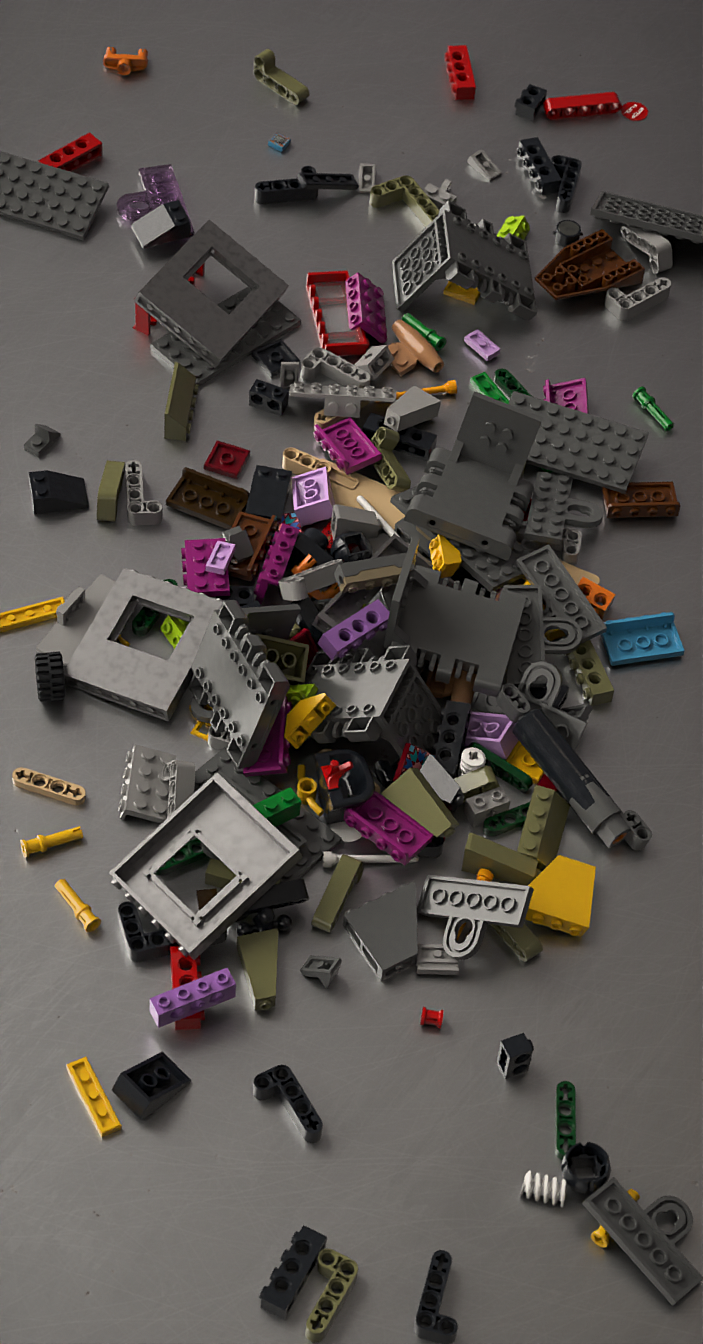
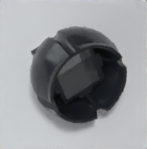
M354 531L340 534L335 538L330 548V556L335 560L342 559L343 563L371 559L373 553L370 541L362 532ZM356 544L360 551L350 553L347 545Z
M580 1142L573 1145L565 1153L561 1163V1170L563 1172V1179L566 1180V1184L573 1191L580 1193L590 1191L593 1193L607 1183L611 1173L609 1156L601 1146L592 1142L582 1145ZM592 1167L594 1177L580 1179L577 1177L575 1169Z

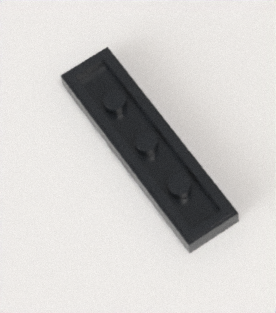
M298 173L297 179L303 189L357 190L359 187L353 174Z

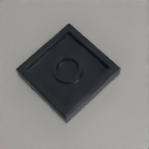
M282 339L252 351V357L271 378L280 374L281 362H299L300 365V359Z

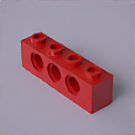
M467 45L448 46L444 58L445 62H447L449 82L452 83V94L455 95L456 100L475 99L476 85Z
M89 132L41 158L38 162L73 172L102 156V142Z
M180 946L170 947L172 989L202 978L201 971H197V966H200V955L194 960L189 955L185 957L178 949ZM204 1010L175 1021V1030L201 1029V1021L205 1020Z

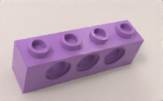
M377 599L325 632L317 644L332 661L337 657L342 658L351 648H358L365 639H372L379 630L381 632L386 630L390 612Z
M228 968L222 969L150 998V1013L157 1027H163L235 998L236 983Z

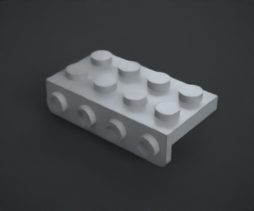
M136 744L132 751H128L125 761L128 763V767L125 768L123 778L126 781L121 788L123 800H120L118 811L121 812L120 818L125 819L126 815H131L161 824L167 819L169 781L163 780L162 772L166 763L176 760V755Z

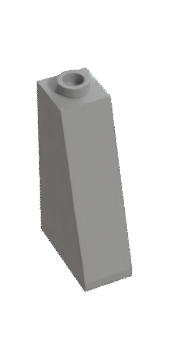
M412 386L387 408L384 425L398 432L438 416L441 400L416 386Z

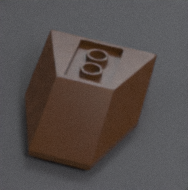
M601 229L564 247L539 272L534 280L555 300L606 291L610 288L640 284L643 282L645 268L635 258L625 262L611 249L613 238Z

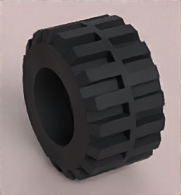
M60 651L36 653L35 673L38 699L40 702L64 700L66 693L62 654Z

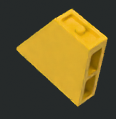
M558 855L528 885L534 891L525 919L535 924L551 927L553 930H560L572 936L582 937L590 925L596 867Z

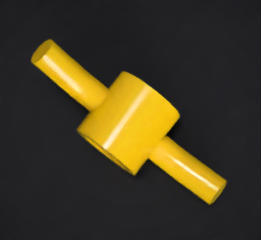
M298 765L297 796L302 801L301 804L309 805L318 816H321L325 811L315 801L317 783L312 778H305V765Z

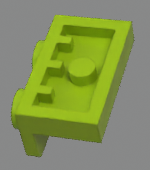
M315 684L290 685L286 697L292 703V707H294L300 700L315 696L318 688Z

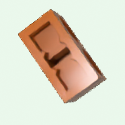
M582 577L578 587L583 594L587 595L585 597L598 616L603 619L611 607L616 594Z

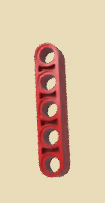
M605 92L548 98L543 102V108L547 118L554 120L613 114L621 110L622 104L617 93Z

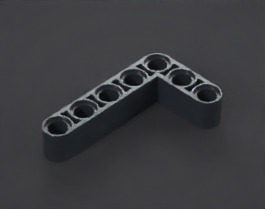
M128 901L119 905L118 923L128 956L132 961L143 962L170 955V947L179 946L176 942L172 944L165 937L164 934L166 932L163 929L144 934L135 904ZM227 930L211 945L224 942L227 938Z

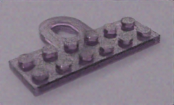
M171 164L140 168L139 176L144 191L125 194L117 201L118 215L128 221H137L160 205L176 200L180 201L189 218ZM135 203H146L149 205V207L146 209L131 208L129 207V205ZM191 223V237H192V236L194 235V229H193V226H192V223Z

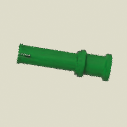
M410 313L403 315L402 320L415 328L436 351L444 348L446 338L440 337L434 329L427 328Z
M639 387L634 391L632 397L634 400H638L641 408L648 410L666 432L670 431L674 427V423L655 403V398L646 392L645 387Z

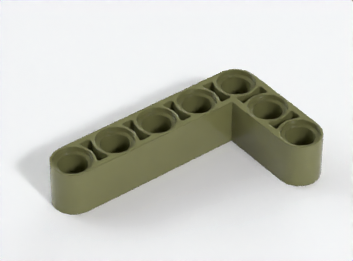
M408 175L375 185L370 191V205L372 207L380 208L403 200L425 227L438 216L440 211L416 181Z

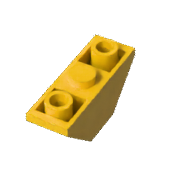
M438 534L429 544L432 568L441 571L440 578L453 576L462 562L460 551L443 535Z
M325 693L300 700L287 714L284 738L295 749H298L336 707L335 703Z

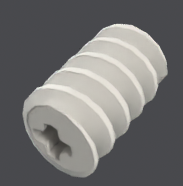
M477 748L465 749L461 755L458 777L485 766V754Z
M528 1171L524 1177L520 1197L524 1192H526L527 1199H530L532 1194H534L535 1201H538L543 1196L544 1203H547L552 1198V1205L554 1206L560 1200L561 1207L563 1208L568 1186H566L565 1179H562L560 1184H558L557 1177H554L549 1182L548 1175H545L541 1180L540 1173H536L534 1178H532L531 1171Z

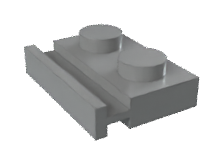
M418 944L417 974L458 975L459 960L448 955L443 948V944Z

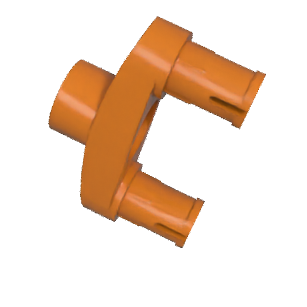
M108 47L103 58V64L109 69L117 70L121 75H128L131 71H140L147 67L148 51L144 49L142 52V49H139L138 55L116 54L114 47H112V50Z
M308 554L298 566L295 565L291 569V572L294 575L308 570L317 561L313 558L309 562L312 556ZM336 582L331 584L325 592L317 589L309 592L308 595L310 599L312 597L317 600L331 599L340 592L339 586L335 589L338 585Z

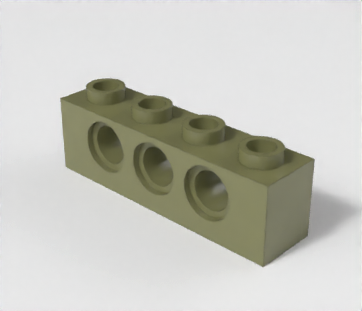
M591 640L580 644L575 651L564 654V656L568 657L570 669L574 670L577 684L581 685L583 697L585 700H588L590 706L612 702L614 688Z

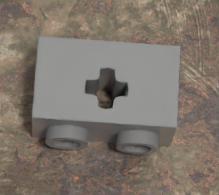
M387 345L372 346L354 365L368 372L370 380H375L392 363L394 357Z
M500 786L466 799L464 814L471 826L476 827L484 824L486 818L509 810L510 800Z

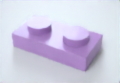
M478 329L465 336L464 342L486 361L500 354L501 349Z
M217 541L206 564V571L224 575L235 552V544Z

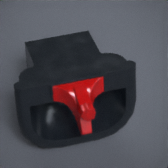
M349 749L316 753L314 758L318 776L317 796L321 808L325 811L326 823L328 825L344 822V811L347 808L360 806L373 795L375 786L368 763L362 755Z

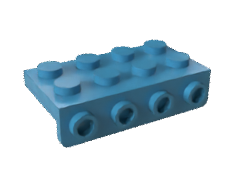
M663 612L661 614L644 615L634 618L628 617L603 622L607 627V631L601 634V638L611 666L683 656L685 650L674 624V613Z

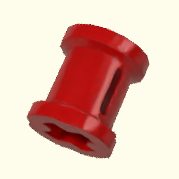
M423 1007L420 1025L429 1024L441 1028L444 1010L434 1011Z

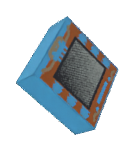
M276 133L268 141V146L283 152L291 143V139Z

